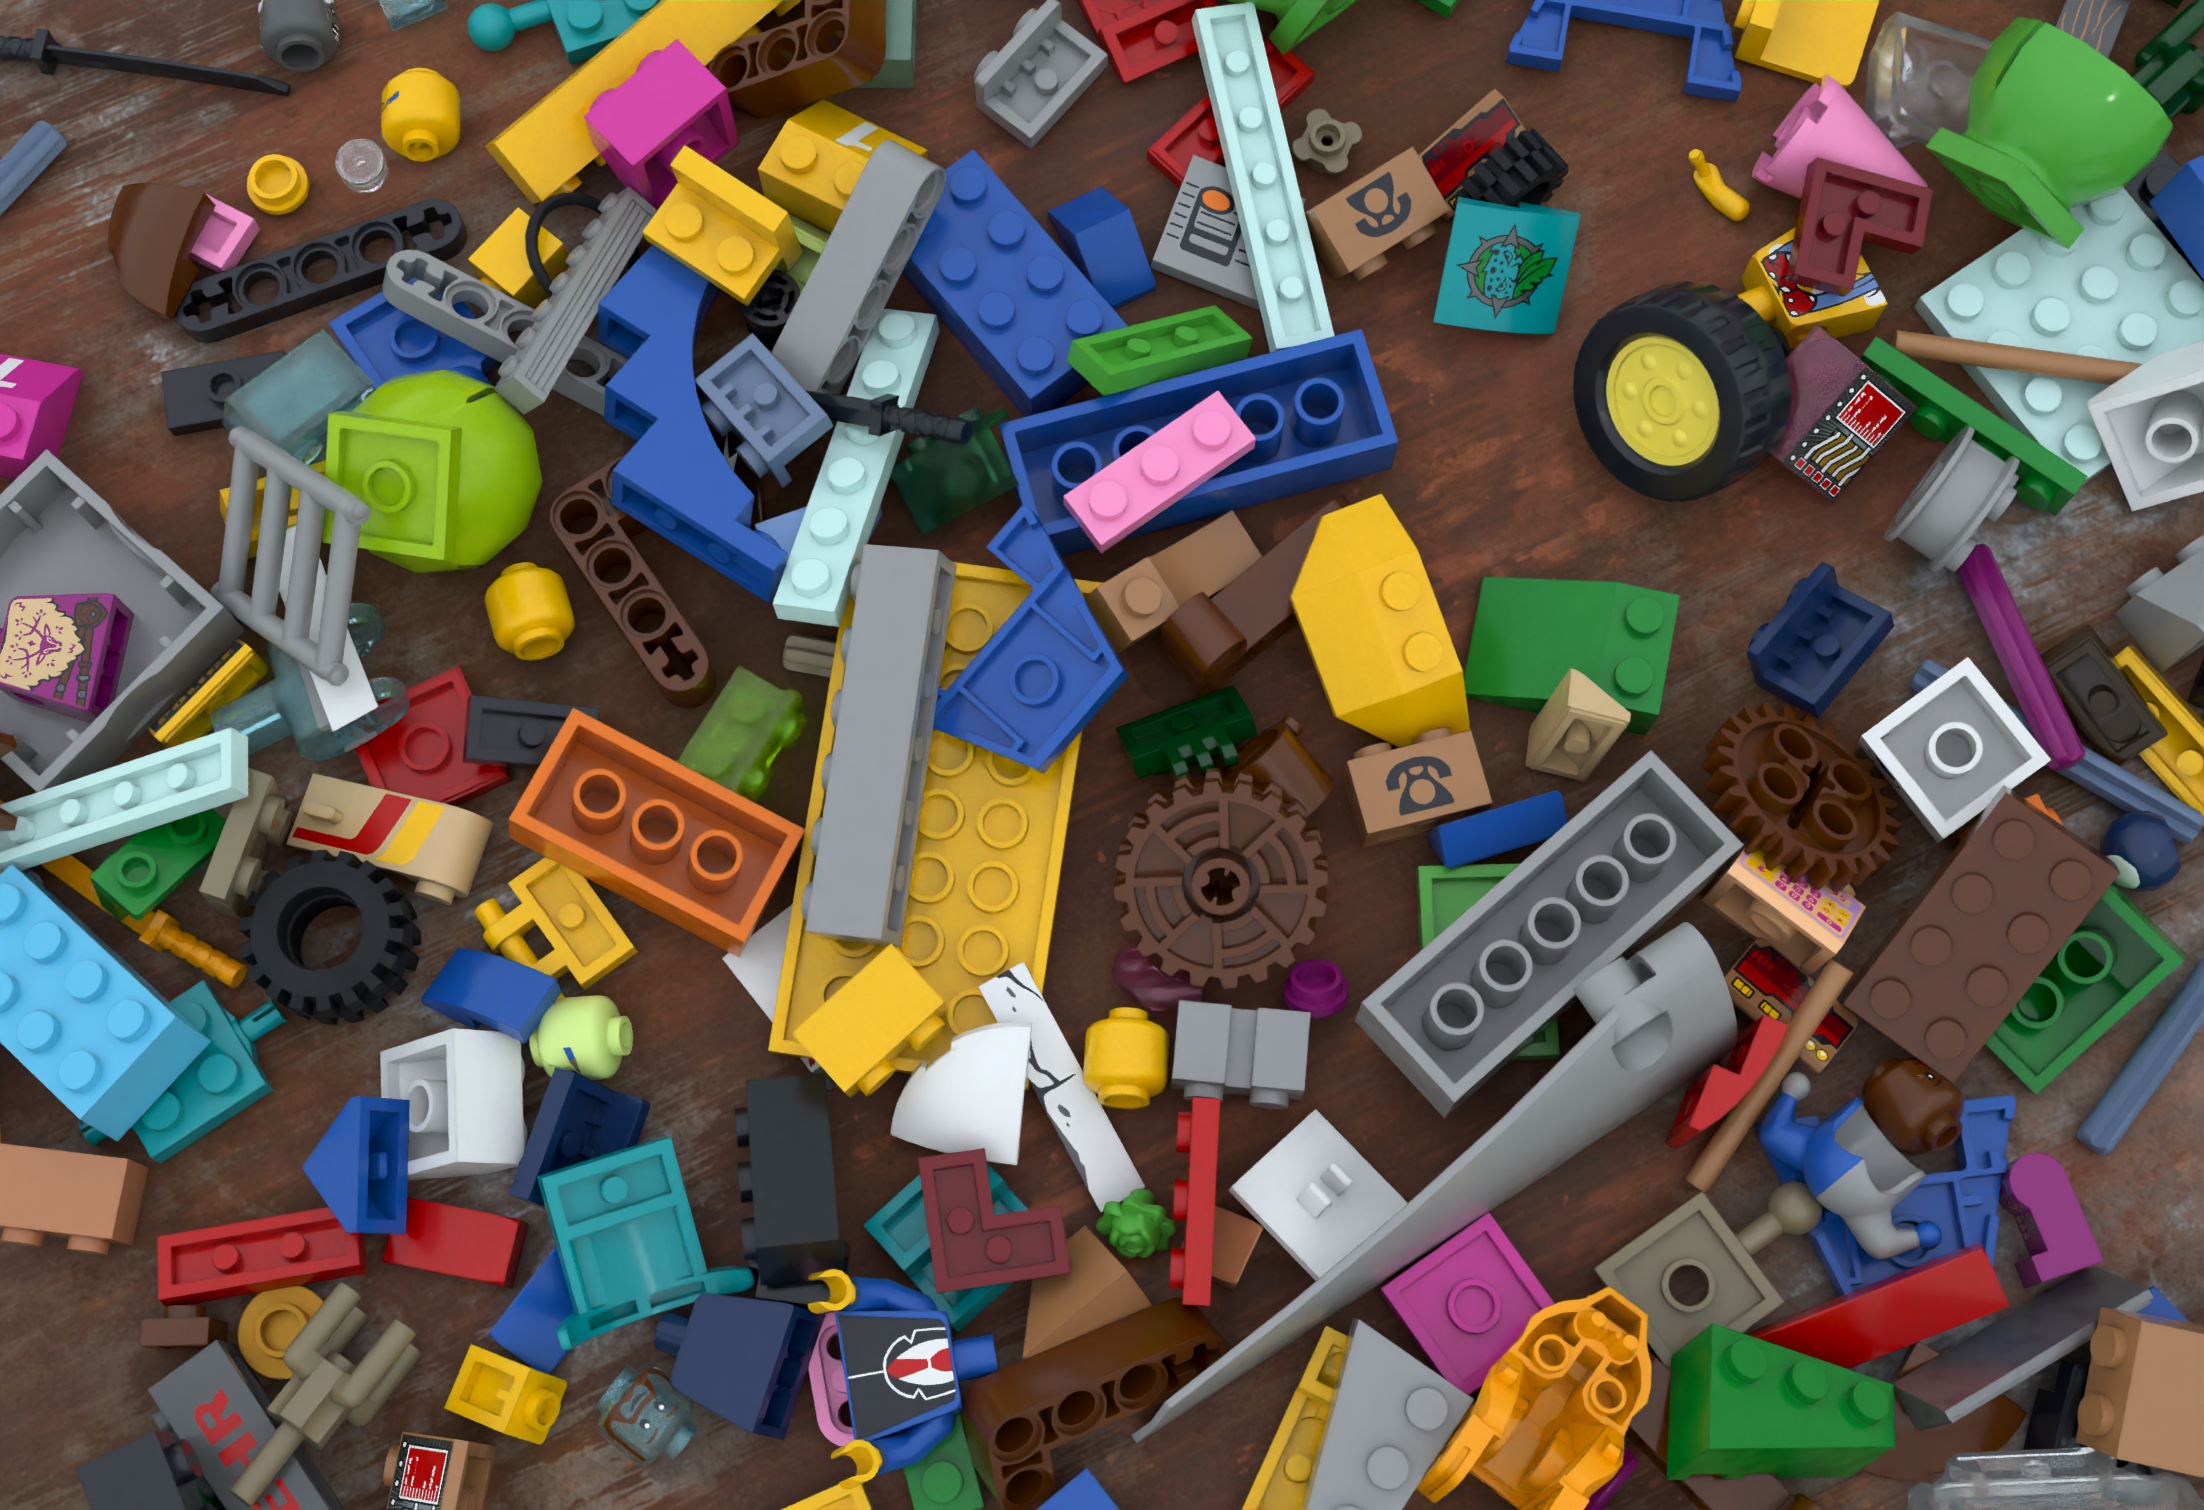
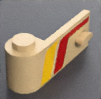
M313 773L286 845L310 853L315 850H327L335 858L338 857L340 851L352 853L363 863L368 860L381 870L401 874L417 883L414 890L416 895L436 903L451 905L454 896H468L493 823L481 815L456 806Z

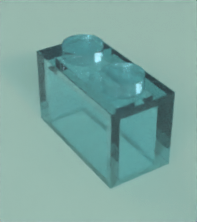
M321 329L225 399L222 425L229 432L237 426H244L308 465L321 452L323 448L321 443L327 439L328 413L353 411L372 394L374 382L325 330Z

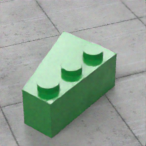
M1714 1323L1710 1324L1671 1356L1666 1480H1686L1691 1475L1721 1474L1722 1479H1741L1747 1474L1776 1473L1777 1478L1851 1477L1895 1447L1894 1384Z

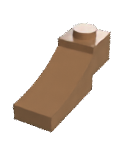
M1233 510L1177 543L1151 557L1147 556L1096 587L1085 599L1114 650L1119 654L1159 628L1162 629L1164 623L1175 610L1191 597L1201 592H1204L1209 598L1214 597L1263 556Z

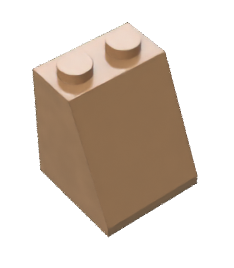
M2100 1307L2097 1329L2094 1331L2090 1343L2091 1361L2085 1393L2078 1407L2077 1418L2079 1425L2075 1442L2116 1459L2204 1478V1324Z

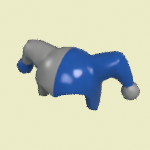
M1800 1072L1787 1074L1781 1082L1782 1093L1775 1100L1760 1125L1758 1140L1761 1146L1781 1161L1802 1171L1809 1191L1815 1199L1831 1212L1840 1215L1860 1246L1875 1259L1885 1260L1918 1247L1925 1250L1937 1248L1942 1240V1232L1935 1222L1924 1220L1915 1229L1896 1228L1892 1222V1208L1908 1196L1927 1176L1923 1170L1911 1164L1891 1144L1870 1118L1863 1106L1862 1100L1858 1096L1834 1111L1818 1126L1797 1123L1795 1119L1796 1105L1799 1100L1805 1098L1810 1093L1811 1083L1808 1077Z

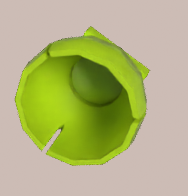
M437 370L393 377L377 388L353 411L328 413L325 476L357 496L371 510L370 518L365 524L361 525L358 548L368 549L371 554L415 573H436L474 569L480 565H485L528 527L542 484V476L534 432L516 407L506 401V398L496 393L495 387L457 371ZM328 509L325 510L322 543L331 544L335 514Z

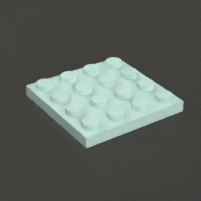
M2124 188L2117 194L2070 209L2071 215L2084 230L2069 249L2030 231L2021 229L1922 295L1914 305L1915 310L1937 336L2144 364L2160 353L2204 340V282ZM1960 364L2008 424L2087 475L2088 477L2083 484L2112 465L2087 406L2091 398L2111 385Z

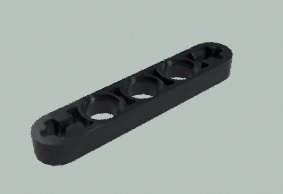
M437 198L424 200L192 282L174 316L187 335L195 341L206 344L219 342L382 284L389 259L381 263H372L364 259L366 246L377 238H388L394 241L396 246L394 255L396 252L409 250L401 234L402 231L409 230L412 235L411 239L416 246V249L413 250L427 253L444 262L458 255L465 247L467 229L454 205L446 200ZM441 220L444 225L445 236L434 240L430 234V223ZM322 258L333 259L337 262L338 268L331 280L321 284L311 283L306 280V272L312 262ZM267 278L279 282L278 294L272 301L261 305L248 301L249 290L255 282ZM232 291L242 308L241 311L236 313L231 308L232 302L227 296ZM204 302H210L213 307L210 310L212 319L201 323L197 317L200 315L199 305Z

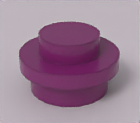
M1311 959L1300 962L1291 970L1290 976L1284 984V1001L1292 1011L1311 1012L1310 1018H1324L1335 1014L1345 1007L1349 999V986L1346 979L1342 976L1341 970L1338 966L1326 960Z

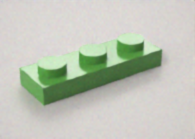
M1216 305L1072 340L1067 362L1103 396L1247 359L1253 338Z

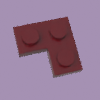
M1817 157L1807 167L1785 281L1844 297L1854 289L1863 241L1913 255L1923 248L1933 189Z
M985 1148L918 1158L936 1294L1071 1273L1061 1205L994 1215Z

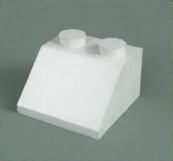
M2204 340L2156 355L2088 401L2087 406L2132 511L2204 491Z
M452 1028L380 1052L381 1098L410 1100L408 1181L490 1174L518 1166L527 1143V1127L523 1117L522 1088L525 1077V1063L521 1056L520 1041L498 1031Z

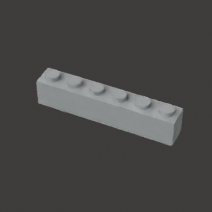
M864 544L862 561L855 565L852 572L851 596L855 601L852 626L846 627L841 641V657L846 665L843 687L836 691L831 707V719L833 726L836 728L833 752L828 753L825 757L821 774L822 787L826 792L823 817H819L816 820L812 832V850L814 855L817 856L813 882H809L806 885L802 898V915L807 921L805 931L825 939L888 946L892 943L894 947L901 948L935 708L938 698V687L941 678L957 565L939 550Z

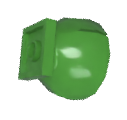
M2017 17L1993 41L1969 87L1966 132L1957 134L1940 127L1926 145V148L1988 213L2069 249L2084 230L2071 215L2070 209L2121 191L2157 156L2171 133L2173 124L2159 102L2135 79L2084 41L2047 22L2043 23L2041 20Z

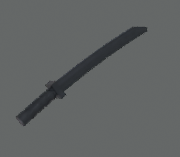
M37 28L34 38L21 39V37L0 36V58L30 63L34 61L42 74L54 75L56 65L65 64L187 80L280 96H288L291 85L285 82L256 74L112 52L64 47L54 40L48 29Z
M696 385V392L702 406L707 401ZM805 390L823 409L830 420L869 426L868 434L879 437L898 429L904 433L918 434L917 436L934 437L935 440L948 441L949 443L966 446L972 437L973 425L971 421L949 418V416L941 414L934 415L932 412L922 410L915 411L914 408L904 406L899 407V396L885 394L870 400Z

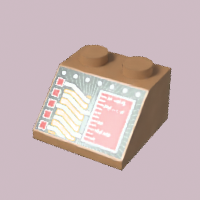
M402 1431L400 1445L391 1446L385 1462L383 1483L385 1486L391 1487L386 1510H484L496 1446Z

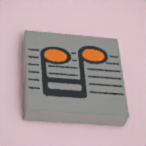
M1193 155L1150 268L1260 311L1227 169L1224 166ZM1301 197L1302 203H1303V206H1304V203H1305V200H1306V199L1303 198V197Z

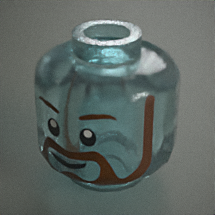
M645 1363L636 1370L627 1364L594 1406V1409L601 1414L598 1419L597 1430L601 1437L640 1466H647L653 1463L662 1453L673 1461L698 1429L697 1426L688 1420L694 1411L696 1401L672 1388L670 1374L657 1364Z

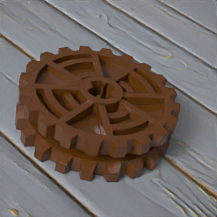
M1220 768L1207 769L1205 780L1196 783L1188 774L1177 777L1174 781L1175 788H1173V793L1167 795L1157 789L1148 797L1149 805L1145 809L1147 815L1135 812L1128 823L1129 829L1125 836L1128 840L1121 841L1115 868L1120 871L1116 875L1117 882L1114 884V897L1116 901L1125 902L1123 903L1124 913L1121 914L1120 921L1125 931L1138 930L1140 939L1136 945L1137 950L1144 957L1154 953L1161 956L1163 960L1160 970L1171 977L1182 969L1190 972L1191 985L1204 987L1209 977H1215L1220 979L1223 989L1237 988L1239 976L1247 974L1256 983L1264 981L1269 976V965L1276 962L1287 968L1296 961L1294 952L1296 943L1310 945L1316 935V930L1313 927L1316 923L1315 917H1322L1325 914L1327 889L1323 886L1328 885L1327 856L1320 855L1323 852L1321 846L1322 835L1318 826L1305 827L1307 819L1304 817L1307 813L1305 806L1299 800L1286 804L1281 796L1283 786L1273 780L1262 788L1253 784V772L1240 769L1235 779L1231 780L1223 778ZM1220 867L1225 868L1224 876H1227L1230 871L1234 872L1232 886L1223 889L1219 888V880H1216L1214 885L1209 884L1211 870Z

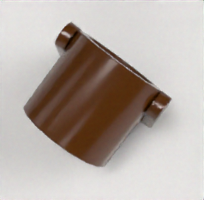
M1286 715L1279 723L1270 726L1260 732L1258 736L1249 740L1237 751L1239 764L1229 768L1224 767L1221 772L1224 779L1231 780L1235 779L1240 769L1253 772V784L1262 788L1273 780L1283 786L1281 796L1286 804L1299 800L1307 809L1305 818L1323 803L1334 787L1333 779L1297 738L1303 732V729L1289 715Z

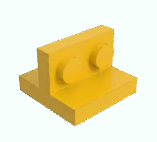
M684 145L670 164L678 183L642 233L648 242L748 306L777 265L789 272L803 253L789 213Z

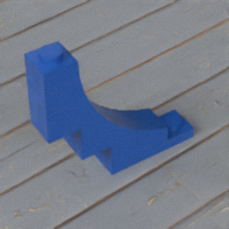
M652 244L598 303L597 340L629 359L606 384L604 421L638 441L613 469L611 504L767 603H770L778 590L787 564L788 553L781 549L777 541L767 533L750 529L754 495L734 473L717 447L704 419L696 392L693 371L695 343L706 315L722 290Z

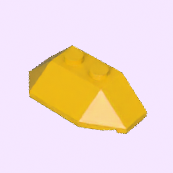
M1382 493L1321 516L1289 598L1334 717L1398 748L1416 744L1415 738L1434 729L1451 728L1453 735L1470 731L1463 670L1418 549Z

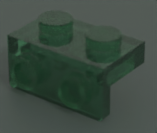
M976 406L955 417L972 422L973 433L970 442L966 446L935 440L934 437L927 438L922 436L904 445L910 457L894 465L891 477L922 535L1019 485L990 428L1010 418L1005 407L983 417L980 409Z

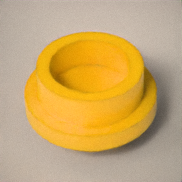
M278 154L267 155L257 160L250 169L247 179V192L252 202L261 211L273 215L287 214L297 209L305 201L309 192V179L304 168L296 160Z

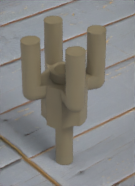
M342 1282L338 1283L284 1352V1363L293 1372L292 1378L266 1410L281 1425L229 1489V1492L249 1507L254 1504L301 1442L321 1451L345 1419L357 1427L367 1425L422 1355L416 1347L410 1344L416 1334L408 1326L396 1319L391 1322L357 1367L340 1355L368 1320L367 1315L356 1307L357 1303L361 1300L359 1294Z

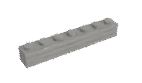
M630 186L617 195L611 192L600 203L598 210L601 212L600 217L592 220L582 233V236L585 238L582 246L578 245L565 261L569 265L567 271L560 273L553 280L549 287V290L552 292L549 300L545 299L532 314V317L536 320L532 328H526L516 340L515 345L519 349L515 356H509L498 370V374L502 377L494 388L495 392L501 397L506 398L505 400L512 406H515L523 415L545 402L548 394L596 316L598 303L614 286L642 239V231L657 212L651 204Z

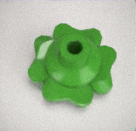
M1135 1189L1130 1193L1129 1197L1123 1200L1122 1204L1114 1201L1105 1203L1104 1215L1097 1220L1096 1229L1100 1233L1108 1235V1244L1115 1247L1120 1255L1127 1258L1138 1256L1147 1258L1155 1250L1165 1251L1168 1249L1169 1237L1176 1232L1177 1224L1174 1220L1166 1218L1167 1211L1164 1207L1154 1205L1155 1196L1151 1191Z

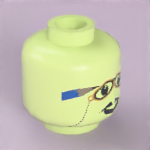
M607 996L557 998L543 1015L539 1025L529 1038L531 1055L534 1063L538 1067H544L545 1072L550 1077H552L556 1067L575 1072L590 1080L608 1079L619 1069L622 1057L629 1055L632 1050V1025L627 1016H620L617 1006Z

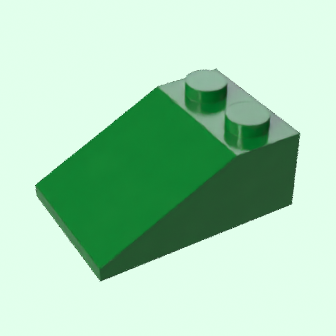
M1483 577L1464 671L1466 699L1539 714L1570 668H1573L1583 673L1631 713L1630 722L1624 729L1625 732L1646 736L1660 712L1680 595L1619 582Z
M2112 883L1985 1044L2037 1095L2185 960L2187 954L2125 893Z

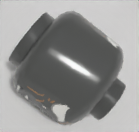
M260 0L258 5L260 43L262 50L270 60L290 71L310 72L324 65L335 56L339 48L338 14L335 0Z

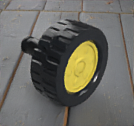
M1680 281L1637 295L1610 310L1603 318L1599 319L1590 329L1587 338L1584 339L1579 350L1573 375V395L1576 414L1585 439L1598 460L1617 480L1644 496L1667 502H1688L1716 493L1738 482L1760 467L1765 459L1770 457L1776 450L1781 437L1785 433L1792 400L1791 379L1787 366L1790 354L1789 343L1785 335L1778 328L1767 324L1752 306L1732 292L1712 284Z

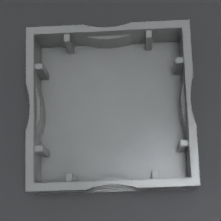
M47 449L0 494V628L4 627L9 602L17 596L115 594L134 613V618L115 700L92 723L17 701L0 690V733L14 735L17 747L3 756L1 760L36 792L108 769L245 631L241 624L221 603L161 550L152 547L105 500Z

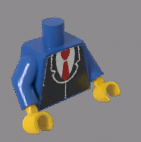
M837 1269L812 1273L808 1279H819L827 1283L830 1289V1298L828 1302L809 1303V1310L816 1314L842 1310L843 1308L847 1310L835 1313L854 1440L833 1451L831 1459L847 1455L855 1461L857 1466L856 1476L839 1483L843 1489H852L872 1479L875 1475H882L919 1463L952 1433L955 1415L961 1413L963 1409L960 1381L982 1378L999 1370L993 1334L953 1341L947 1311H938L936 1304L930 1296L892 1280L848 1277L843 1271Z

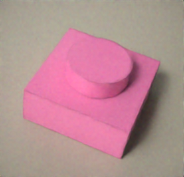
M207 195L216 206L188 257L220 273L237 266L260 231V227L254 218Z

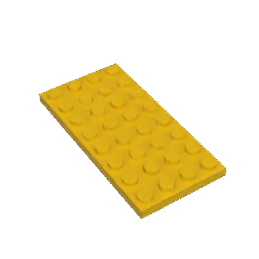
M953 562L957 565L939 684L945 691L1032 592L1033 588L1013 570ZM1074 579L1084 598L1096 587L1103 584L1101 582ZM851 593L838 629L806 830L768 1051L772 1054L807 1059L814 1058L791 1033L887 947L825 939L805 931L807 921L802 915L803 893L806 885L809 882H813L817 856L814 855L812 850V832L816 820L819 817H823L826 792L822 787L821 774L824 759L828 753L833 752L836 728L833 726L831 719V707L836 691L843 687L846 665L841 657V641L846 627L852 626L855 601L852 599ZM933 729L901 948H895L943 999L948 1010L940 1017L946 1025L936 1037L918 1051H915L909 1045L890 1062L895 1067L896 1072L912 1074L922 1061L928 1062V1067L936 1059L951 1050L953 1037L980 1026L998 1023L978 986L1014 966L1024 962L1043 997L1082 731L1043 774ZM1027 1078V1085H1026V1089H1025V1090H1027V1091H1029V1084H1030V1081H1029L1028 1078Z

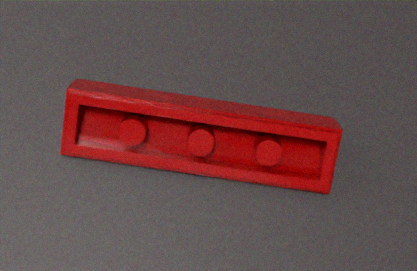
M1977 1242L1748 1332L1746 1335L1849 1369L1999 1311L2010 1305L1982 1243Z

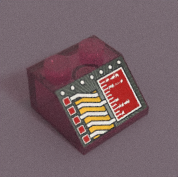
M1816 324L1786 359L1791 379V410L1785 433L1772 455L1834 504L1918 407Z

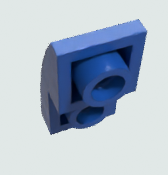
M457 948L421 997L423 1005L470 1028L477 1030L483 1023L525 1044L539 1025L543 1015L554 1004L562 991L556 978L538 970L486 952Z

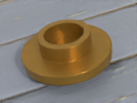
M299 1285L263 1291L253 1298L245 1308L238 1327L240 1351L249 1366L269 1378L279 1380L291 1379L293 1372L284 1363V1352L324 1300L314 1291Z

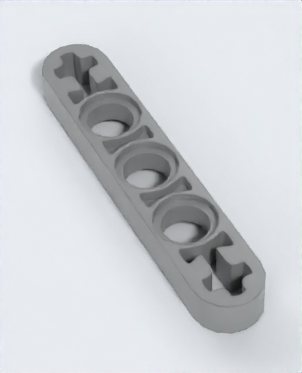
M403 250L396 252L389 258L382 288L383 295L390 304L501 363L509 356H515L519 349L511 341L508 334L514 331H524L528 327L532 328L536 321L532 317L535 309L419 250ZM412 278L419 279L413 285L405 283L409 282ZM440 291H444L442 301L436 300ZM459 302H470L480 307L485 315L478 319H468L456 313L452 306ZM584 335L569 360L574 359L587 362L593 367L596 374L590 377H579L573 375L565 367L552 389L604 416L605 387L603 385L606 377L612 379L629 359Z

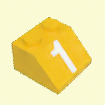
M822 99L786 121L758 167V173L764 197L787 212L832 233L870 156L882 142L893 140L926 159L928 157V150Z

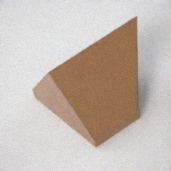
M1086 1226L1066 1240L1070 1274L1032 1279L1022 1358L1027 1359L1153 1306L1128 1270Z

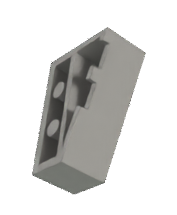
M1353 1319L1301 1510H1402L1474 1399L1360 1319Z

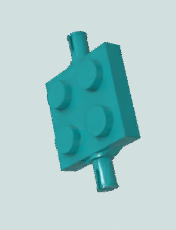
M202 980L170 1001L211 1042L131 1127L136 1131L151 1159L160 1164L274 1090L258 1064L257 1048L254 1041L274 1028L287 1022L285 1015L281 1013L282 1010L272 998L240 1020L225 1009L214 988L205 980ZM81 1121L78 1123L79 1129L84 1132L82 1133L83 1136L94 1147L108 1137L85 1122Z

